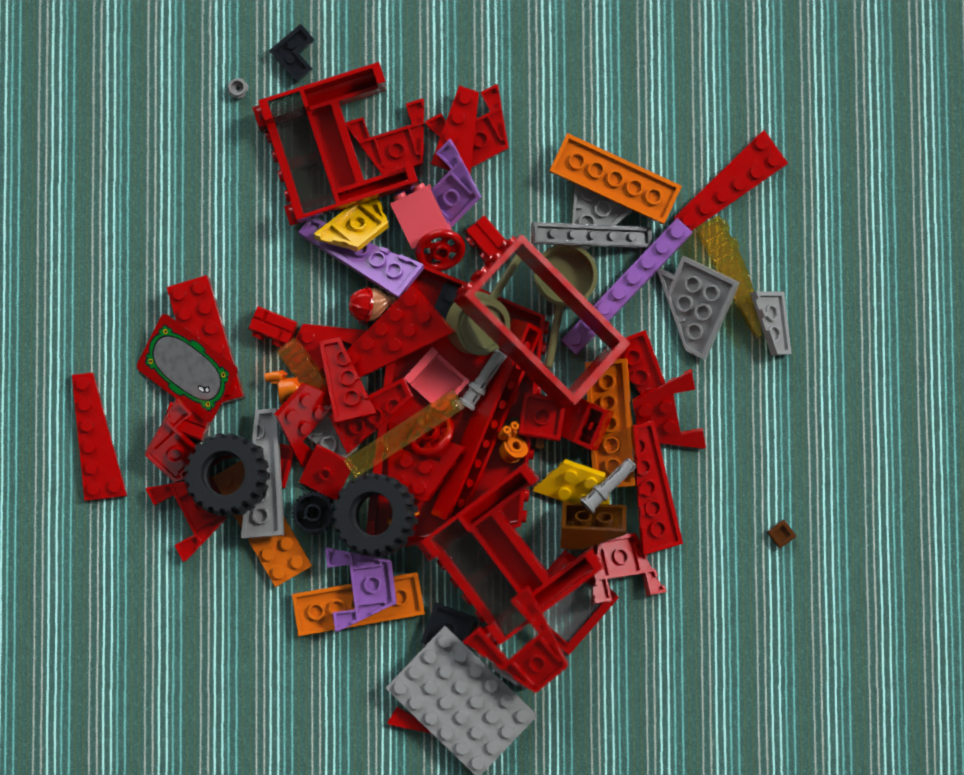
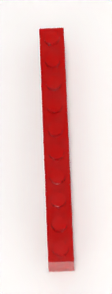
M512 318L510 323V331L533 353L543 330L529 322ZM501 348L499 351L504 353L507 358L485 388V395H481L477 401L459 444L465 446L466 450L459 456L455 466L447 473L431 511L432 515L446 521L450 520L471 503L497 441L498 433L502 429L525 374ZM459 519L452 522L459 526L462 525Z

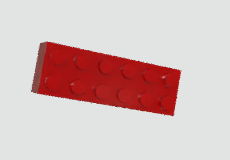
M205 275L166 287L176 321L235 364L210 278ZM238 372L221 405L245 398Z

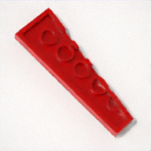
M763 130L673 220L675 221L678 218L693 231L788 165V162L766 131Z
M93 372L72 375L84 500L90 501L127 496V490L118 464L117 454L113 446L95 375Z
M654 420L631 425L634 464L637 467L635 469L640 544L643 555L683 544Z

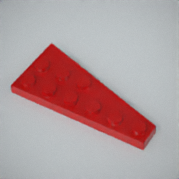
M412 285L347 350V353L361 379L373 371H377L429 344L439 341V339L455 333V331L415 285Z

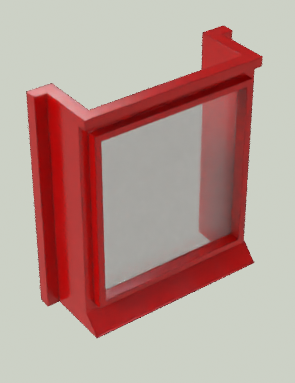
M564 550L547 569V572L552 576L575 557ZM592 577L543 613L560 648L568 655L572 653L619 598L610 589L612 601L591 605Z

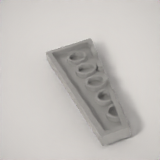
M277 408L255 410L252 441L263 452L264 459L268 461L269 467L267 472L270 473V480L266 482V485L269 486L267 492L263 491L261 495L264 497L262 501L256 502L254 509L251 511L246 510L245 514H243L242 539L284 536L279 423L274 415L278 410Z

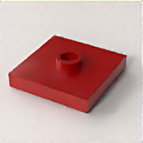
M524 392L518 435L560 442L565 408L561 409L549 396Z
M317 444L299 482L333 500L338 499L340 496L338 493L344 487L355 463Z

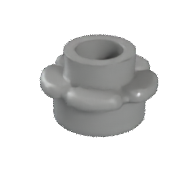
M241 78L233 79L228 84V93L233 98H243L248 91V84Z

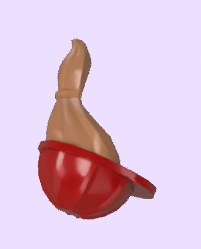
M364 287V289L355 291L350 296L348 307L351 315L358 320L359 324L365 325L368 321L377 319L387 307L392 306L398 299L390 294H386L379 288Z

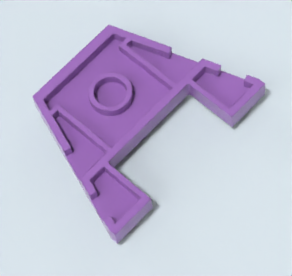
M449 139L436 154L451 170L431 190L446 222H449L450 226L453 227L482 196L453 141ZM413 187L401 190L396 195L402 192L408 195L414 192Z
M325 548L327 568L350 565L354 596V610L333 612L335 632L397 603L391 560Z

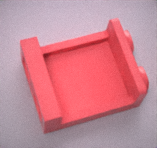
M424 183L413 187L414 192L408 195L402 192L394 196L395 201L390 203L412 249L416 248L418 241L425 234L433 230H452L449 222H446L430 184L425 186Z
M433 347L404 377L407 383L441 413L444 411L448 413L456 405L454 400L459 395L461 397L464 396L470 383Z

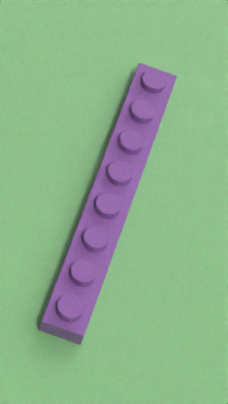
M676 218L597 301L594 307L609 322L683 245L693 232ZM580 319L561 341L578 355L596 334Z

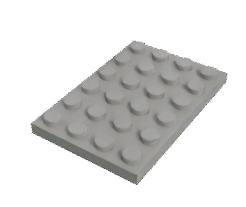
M446 626L431 639L386 687L474 775H482L538 716Z

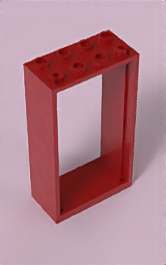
M522 234L517 237L512 236L498 247L500 251L494 255L492 254L485 260L484 264L486 266L480 270L478 269L471 275L470 279L472 281L458 289L456 292L458 296L453 301L561 409L576 405L630 343ZM513 252L607 345L569 388L474 295Z

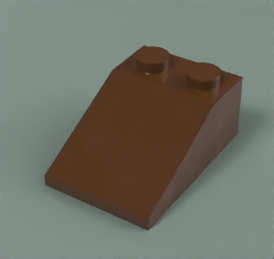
M562 503L560 548L582 550L626 535V505L600 504L592 514L582 503Z

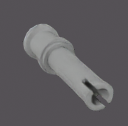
M496 349L476 380L469 383L468 390L458 401L474 411L475 404L481 395H485V388L507 356Z
M626 458L600 485H594L593 490L585 498L580 499L582 505L593 514L598 505L608 500L611 491L637 468L633 461Z

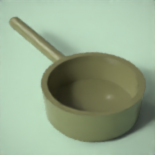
M555 245L542 254L586 299L592 294L597 283L598 273L593 258L586 250L579 246ZM534 273V280L539 293L547 301L556 305L545 359V366L550 369L554 363L564 307L568 306Z
M517 254L490 295L478 291L474 294L509 330L510 317L508 311L497 299L522 261ZM455 302L453 303L447 314L446 321L455 331V333L448 335V338L456 349L467 354L488 355L500 348Z

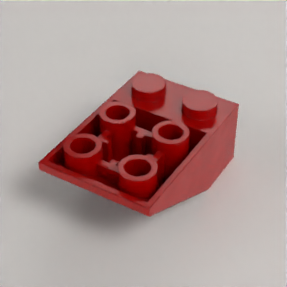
M581 398L576 405L565 408L561 436L590 450L598 451L614 412Z

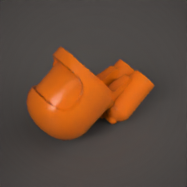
M284 370L265 373L264 378L266 382L278 385L281 404L303 383L299 378H286L288 373Z
M515 421L509 426H504L498 433V439L503 441L499 448V454L502 460L507 463H516L528 453L527 444L521 437L517 436L519 424Z

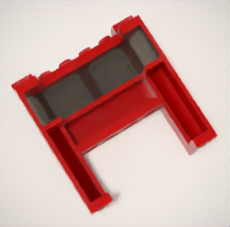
M379 62L258 100L259 105L252 107L260 131L268 129V131H265L268 144L273 143L274 150L271 151L275 163L279 162L281 170L277 172L281 183L285 182L287 190H284L287 203L291 202V204L284 206L290 226L419 185L412 161L404 163V168L364 180L340 106L387 91L386 81Z
M527 462L523 463L417 543V546L429 561L437 557L438 560L436 562L443 571L447 570L451 575L450 581L456 588L460 587L464 592L462 596L467 604H473L476 608L475 614L482 623L486 621L487 624L482 629L496 645H501L529 624L527 619L510 601L527 585L531 589L542 613H544L604 568L603 562H600V558L596 553L594 554V548L591 546L550 576L500 510L503 505L539 480L540 476L538 474L534 475L535 472L531 467H528L529 464Z

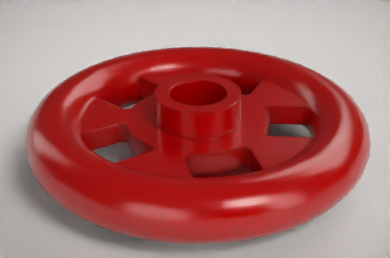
M447 229L433 230L425 234L418 241L415 255L418 262L438 271L447 270L462 260L465 254V242L454 231ZM441 238L440 241L432 243L433 239ZM453 240L455 244L450 246L448 241ZM424 248H430V253L424 254ZM450 252H453L455 255L451 259L448 258ZM435 258L440 262H432V259Z
M441 412L431 413L423 417L411 432L410 447L413 453L419 457L426 458L442 452L448 446L454 434V423L451 417ZM439 421L438 425H433V422ZM446 427L445 433L442 434L441 429ZM424 441L426 445L421 448L420 444Z

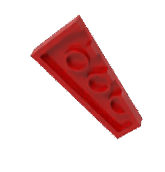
M459 85L431 161L432 166L447 171L451 170L436 154L451 139L471 175L479 92Z

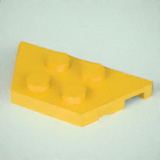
M376 198L346 208L316 231L314 238L321 242L359 251L388 228V220L383 213L381 202Z
M565 459L556 469L550 471L540 483L537 482L533 491L563 502L581 503L580 499L585 498L593 490L594 485H600L606 479V473ZM609 497L607 501H603L601 504H610Z

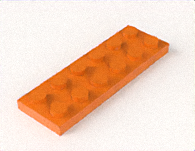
M569 133L566 134L549 170L554 175L662 225L665 224L682 187L673 181Z
M626 358L616 359L587 391L588 401L614 412L598 451L591 450L592 468L606 473V478L626 458H629L634 463L628 359ZM585 362V370L592 362ZM635 469L617 487L636 486Z
M239 461L212 477L222 495L232 494L242 485L245 477L243 462ZM234 515L242 529L243 515ZM284 515V536L248 539L275 587L313 566Z
M418 572L394 576L396 604L346 628L425 614ZM352 584L292 594L298 636L335 630L333 612L355 609Z

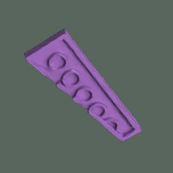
M310 217L298 232L299 236L397 299L407 291L424 269L422 263L401 254L392 253L389 249L382 246L378 247L371 244V242L361 250L354 251L318 241L314 238V233L327 223L314 217Z

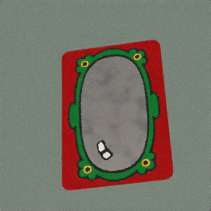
M167 314L161 315L137 363V369L174 398H179L190 410L206 422L213 421L238 372L235 364Z

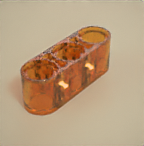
M296 338L291 339L277 350L280 358L300 384L304 382L324 391L328 389L326 376Z

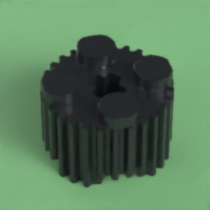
M312 491V494L307 492V494L303 493V496H299L300 499H296L297 503H294L295 507H292L294 510L292 518L295 519L293 522L297 523L295 526L300 527L299 529L303 530V532L313 535L316 533L320 534V532L324 533V530H328V527H331L335 520L332 518V512L335 510L332 507L334 506L331 503L332 500L328 499L324 494ZM313 507L315 510H319L315 519L314 517H309L310 509Z

